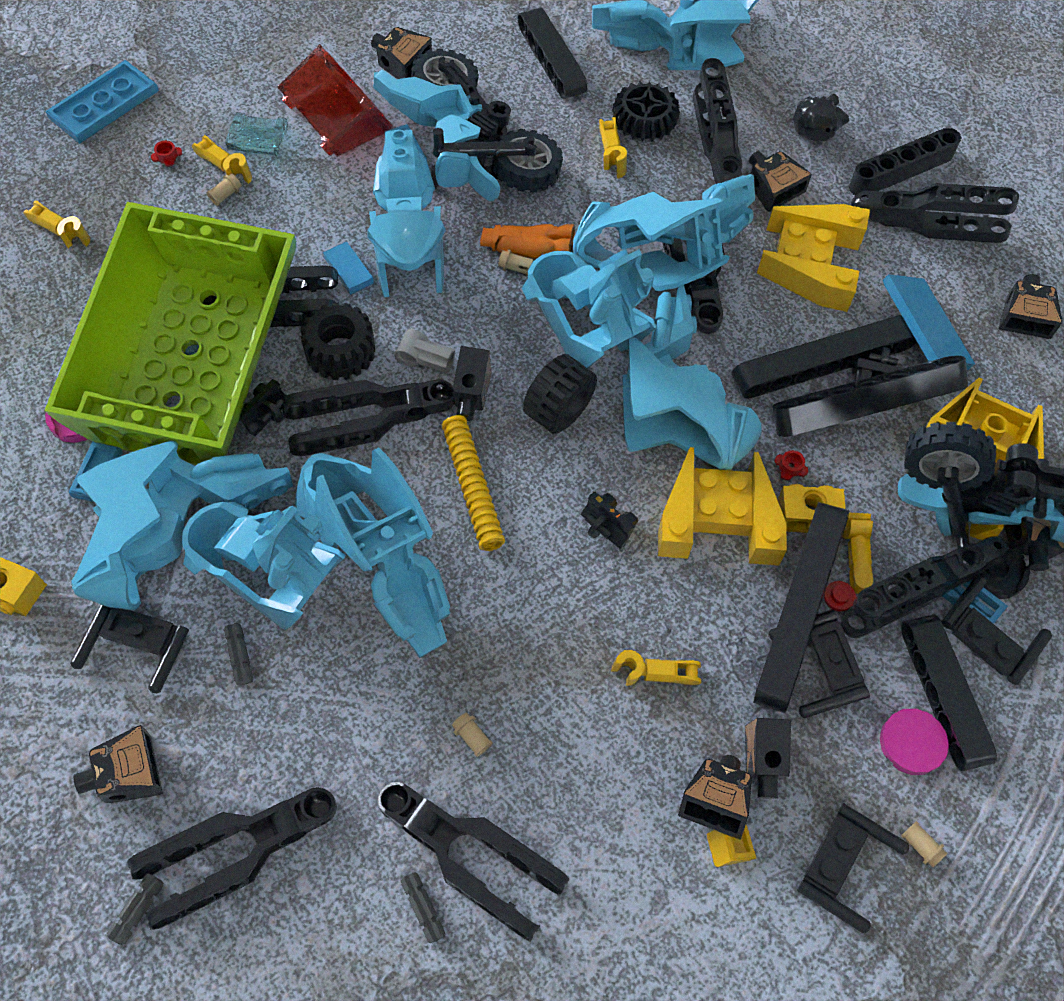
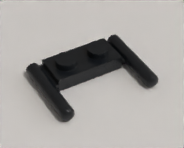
M976 575L941 622L943 627L952 630V634L998 673L1006 675L1010 683L1019 685L1051 640L1052 633L1048 629H1041L1024 652L1021 646L979 611L969 607L987 583L984 576Z
M100 604L70 664L74 669H82L99 636L103 637V639L163 656L148 686L150 692L157 694L161 692L189 629L135 611L111 608Z
M832 609L819 613L810 640L833 696L800 706L799 714L802 718H808L870 698L869 690L864 683L863 676L841 624L838 622L835 610ZM776 628L769 631V638L773 640Z
M843 803L797 891L861 933H867L871 927L870 921L835 898L839 894L868 834L902 855L909 851V844Z

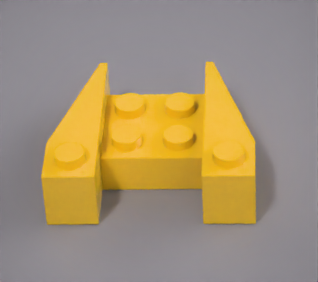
M846 204L773 206L766 231L780 233L776 252L763 250L757 274L819 306L848 312L856 293L860 271L831 265L834 246L858 251L867 230L870 210Z
M982 378L976 379L930 419L926 426L927 428L930 427V424L938 422L940 425L946 424V422H956V425L969 424L975 430L979 428L985 431V435L991 436L994 440V445H996L995 463L999 459L1005 461L1007 449L1014 444L1020 443L1035 446L1039 452L1038 459H1044L1043 406L1038 404L1032 414L983 393L978 390L983 381Z
M694 447L689 448L661 517L658 528V557L688 559L693 545V532L748 536L749 564L780 565L787 551L786 521L759 452H754L748 472L694 468Z

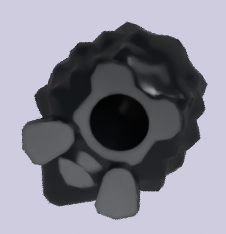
M832 94L828 98L825 96L821 98L807 97L801 101L793 117L796 132L802 137L815 142H825L834 137L835 132L850 121L849 116L841 108L837 107L839 97L836 94Z

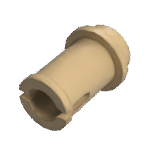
M233 174L229 176L224 175V180L206 192L209 199L215 205L219 206L220 203L233 193H239V188L242 185Z
M508 249V251L503 250L501 252L498 266L503 267L504 271L510 269L528 276V269L534 259L513 254Z
M464 713L453 722L452 727L455 729L453 733L456 736L460 735L472 749L475 756L478 757L493 742L488 739L474 722L476 718L473 715L469 716L468 713Z
M917 821L901 835L925 859L923 861L924 864L929 863L934 867L948 854L943 849L944 845H939Z

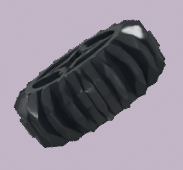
M639 81L637 85L630 83L628 88L622 87L621 92L617 93L612 112L613 117L616 119L617 129L623 130L624 136L631 135L632 140L641 138L642 142L644 139H649L653 142L655 137L662 140L664 135H670L671 131L675 129L680 115L679 100L675 98V93L669 92L668 87L661 88L660 83L653 85L650 81L647 84Z

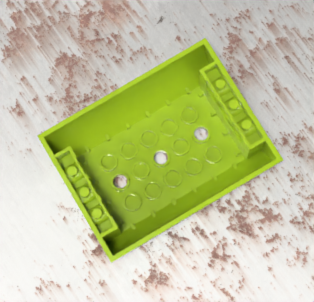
M127 201L44 411L77 434L93 442L120 447L122 450L134 452L168 441H176L178 444V456L192 465H197L200 462L212 459V457L226 456L295 255V234ZM211 295L217 297L214 303L210 305L203 304L205 298ZM191 345L199 346L195 354H185V350ZM173 396L180 397V402L176 406H166L169 398Z

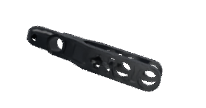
M709 58L702 64L700 70L701 83L695 87L693 105L704 154L711 163L714 181L718 184L742 176V160L738 147L737 118L725 66L719 59ZM707 68H714L719 74L711 76L705 70ZM716 90H720L724 96L717 98ZM703 91L704 99L698 95L699 92ZM708 112L709 121L703 117L704 113Z
M935 183L915 192L897 190L886 192L863 191L854 196L850 205L869 209L868 221H879L880 224L890 227L911 228L926 238L1002 243L1009 238L1012 227L1006 219L989 217V215H983V217L964 216L961 213L946 212L1009 215L1017 208L1019 193L1008 187ZM864 196L868 198L867 200H861ZM977 196L982 198L983 201L976 203L972 202L969 198ZM1001 198L1010 199L1012 203L1002 204L998 200ZM971 224L976 226L977 229L969 231L964 229L963 226ZM999 226L1004 228L1005 231L997 233L992 231L991 228Z
M674 238V243L672 244L663 243L665 254L677 262L686 261L681 239ZM722 244V252H723V255H725V253H724V248H723V244ZM721 266L701 279L684 284L686 295L691 296L692 316L696 317L697 330L705 334L716 332L723 320V309L717 282V276L722 269Z
M326 265L290 267L281 294L289 293V291L311 290V292H317V290L333 289L338 285V271L334 267ZM322 277H329V278H332V279H331V280H323V279H320V278H322ZM300 278L304 279V281H295L293 279ZM211 295L204 299L203 304L210 305L215 302L217 297ZM331 299L279 300L270 327L304 326L303 321L306 317H311L313 310L319 311L322 305L327 304V307L333 306L332 303L336 302ZM292 312H301V313H303V314H299V315H298V314H293Z
M364 379L286 395L282 399L285 403L283 415L285 418L292 420L374 404L384 409L378 415L342 421L340 425L320 429L312 427L310 431L296 433L288 439L290 453L294 456H307L377 442L394 425L418 421L430 414L445 412L455 405L452 393L453 386L445 380L436 379L421 383H407L384 387Z
M991 536L973 545H964L945 555L930 557L859 592L853 602V607L848 609L843 615L841 627L844 633L851 638L864 637L929 605L947 592L971 581L977 574L993 567L1009 547L1001 537ZM963 561L968 562L970 566L966 565ZM889 585H897L888 590ZM862 598H870L864 602H861ZM875 604L878 605L877 611H875ZM890 613V616L883 617V615ZM853 615L860 617L864 622V628L860 630L853 628L849 624L848 618Z
M391 782L384 786L378 795L380 811L410 836L436 853L445 883L516 934L531 942L534 937L533 935L538 931L540 925L533 923L518 912L516 905L513 903H506L487 889L485 883L448 858L449 847L456 838L462 835H471L557 895H561L565 885L570 880L564 872L485 817L454 818L404 783Z
M316 787L253 816L221 812L133 855L127 860V864L131 869L132 879L140 880L146 874L153 875L240 831L254 836L257 843L248 857L204 878V883L182 894L176 892L170 895V900L145 912V916L149 920L150 930L167 926L254 882L270 854L298 841L308 832L326 824L334 817L337 809L334 796L328 790Z

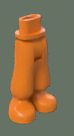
M552 224L534 226L503 225L502 227L501 225H495L494 228H483L480 246L491 247L492 251L500 253L503 250L508 251L510 249L513 254L536 260L541 255L553 251L571 252L573 250L575 225L564 224L559 227Z

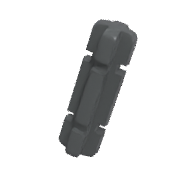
M239 623L227 625L224 628V633L227 639L231 667H233L234 681L238 686L249 684L253 681V675L250 669L246 642L243 639V628Z
M416 872L401 879V885L406 895L409 894L410 896L408 900L420 926H424L423 932L430 944L437 942L445 936V931L440 920H436L438 916L426 890L421 888L423 886L421 879Z
M152 874L144 876L138 885L141 887L138 892L134 891L118 915L120 920L118 923L114 922L108 930L107 937L119 945H124L132 934L131 928L133 926L137 927L153 901L150 899L153 895L157 896L164 884L162 880Z

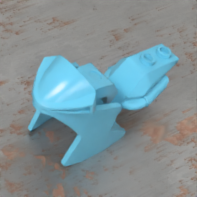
M626 0L592 5L593 29L608 31L610 44L615 47L640 52L655 50L660 46L664 47L669 52V62L667 63L669 70H701L703 62L709 58L719 59L725 67L744 61V54L731 35L740 23H750L751 17L748 13L759 0H680L679 8L670 18L660 8L647 0Z
M412 130L385 131L383 155L378 158L376 163L373 194L379 206L386 210L387 213L376 216V211H369L371 225L368 228L367 237L374 245L379 283L384 297H389L385 263L394 265L401 270L411 271L435 259L436 292H443V235L446 230L441 219V206H435L434 212L423 211L431 203L435 187L427 160L424 158V155L418 153Z
M742 175L714 184L702 193L703 200L670 202L657 193L650 192L612 207L608 202L592 201L574 236L573 251L588 265L599 268L598 264L615 254L606 250L595 239L606 227H616L619 232L618 246L621 249L655 241L672 244L674 243V238L686 240L688 261L677 262L661 250L642 254L639 266L641 269L647 267L652 270L654 274L652 287L656 291L677 288L704 277L728 262L730 256L723 255L722 243H729L752 222L753 210L748 208V206L755 201L754 175Z
M626 249L614 254L609 259L598 264L600 268L598 272L577 254L569 251H553L543 254L533 261L528 269V279L522 287L526 299L531 302H538L547 322L558 337L565 354H569L588 369L605 355L604 351L616 345L620 351L629 349V338H637L642 341L657 328L654 319L634 308L649 295L654 279L651 269L647 267L641 269L639 266L642 257L640 249L628 254ZM569 298L576 310L587 306L590 310L589 317L592 323L600 324V327L581 337L575 335L558 300Z
M682 285L677 288L676 297H671L669 292H663L659 296L654 319L657 328L652 331L651 341L644 345L637 338L628 339L629 365L627 375H623L622 380L624 437L629 452H635L670 443L688 452L690 447H694V456L719 469L731 470L757 443L762 433L761 422L751 408L730 402L727 405L725 404L726 393L720 377L709 371L706 365L694 364L693 366L679 367L672 361L690 348L692 335L697 331L696 317L691 316L690 312L692 308L691 296L686 295L685 287Z
M168 441L140 449L95 466L77 478L79 486L96 504L93 510L99 517V520L78 571L71 580L74 593L78 597L91 600L106 607L134 611L141 605L136 583L139 577L149 570L162 568L180 556L183 547L184 521L188 509L195 499L200 497L210 504L236 502L251 510L257 507L260 502L273 496H280L293 487L290 471L287 467L266 469L259 454L253 453L212 457V459L205 460L194 466L178 456V444L176 441Z
M380 448L372 450L371 469L343 458L323 453L313 454L301 468L297 485L295 508L298 509L299 515L304 519L308 515H316L322 524L323 535L320 537L322 543L336 549L339 546L363 571H372V566L378 564L379 570L375 573L371 583L372 596L375 601L373 604L397 637L400 636L403 641L407 640L419 658L445 644L447 639L441 620L450 615V604L439 569H436L426 556L413 553V545L425 538L430 540L433 531L418 499L396 465ZM363 491L367 493L388 517L376 520L356 495Z
M218 502L200 509L189 519L183 530L182 545L185 550L183 565L194 575L202 569L207 570L284 630L290 628L303 614L301 608L325 576L346 556L340 550L318 542L323 535L321 520L316 515H308L302 520L298 509L293 505L282 512L277 509L275 512L270 511L255 516L247 515L249 509L236 502ZM221 557L227 561L235 560L253 572L260 565L265 573L269 572V586L277 590L269 600L260 597L229 571L224 570Z

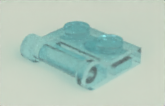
M236 112L225 141L227 150L277 156L283 136L288 130V120L278 117L277 120L246 116L245 113Z

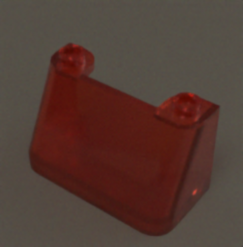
M321 44L277 86L284 95L281 98L291 110L296 107L318 132L320 139L323 141L320 146L329 156L335 154L338 157L383 135L385 131L393 127L392 123Z

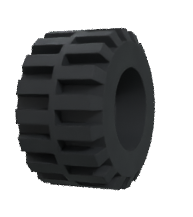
M337 302L332 303L333 306L328 307L325 304L321 306V310H313L311 317H306L303 321L304 326H301L300 337L309 366L311 365L315 373L320 372L321 377L326 379L328 376H331L332 380L338 381L339 377H344V380L351 379L350 375L353 374L357 377L362 374L361 369L367 370L369 368V361H373L375 357V341L369 317L366 313H362L358 307L352 309L351 304L344 303L341 306ZM337 338L350 339L340 345L327 344Z
M569 354L557 356L544 366L531 383L524 399L523 411L550 433H560L574 423L589 404L596 388L597 375Z

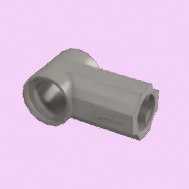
M408 329L399 343L394 356L405 366L415 367L417 364L447 373L453 365L455 349L429 341L418 330Z

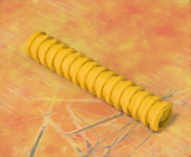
M454 415L443 421L441 424L442 430L444 431L446 443L449 446L456 475L459 477L458 481L461 485V491L464 493L463 498L466 501V507L469 509L468 514L471 517V523L474 525L473 530L479 542V549L482 551H493L505 543V537L502 535V528L499 527L500 521L497 519V512L492 503V496L489 494L490 490L484 478L482 465L479 463V456L474 447L472 434L469 432L470 428L467 425V419L462 415Z

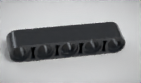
M539 7L518 13L519 29L562 99H567L586 93L588 89L586 77L544 9Z
M943 128L859 163L849 184L850 192L853 195H857L863 191H881L951 161L962 139L960 132L953 128Z
M932 614L903 621L901 624L903 640L934 716L947 733L948 750L955 766L960 771H967L995 764L997 753L994 743L940 618Z

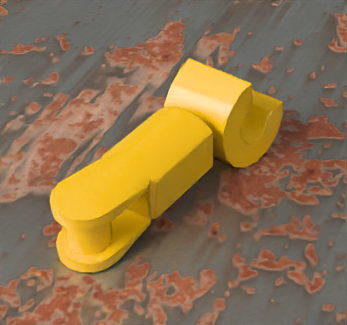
M612 117L610 121L599 119V129L604 147V170H609L611 166L616 165L617 179L622 178L627 173V150L620 144L615 117Z
M206 135L202 136V141L198 144H192L194 152L199 157L211 162L224 171L226 175L233 174L236 176L237 174H242L245 182L249 184L252 181V174L243 154H229Z
M36 200L33 202L34 206L30 210L23 211V214L29 221L60 236L68 249L72 246V239L75 237H79L82 244L86 247L90 244V236L77 217L64 218Z
M849 512L842 537L850 539L848 542L849 585L854 589L855 594H859L863 589L873 584L870 544L873 521H871V514Z
M624 650L617 656L611 672H618L623 666H629L632 669V672L626 679V686L635 684L641 676H644V681L684 685L701 684V678L698 677V669L701 668V662L695 660L645 659L644 662L642 656L636 651ZM678 669H685V676H679Z

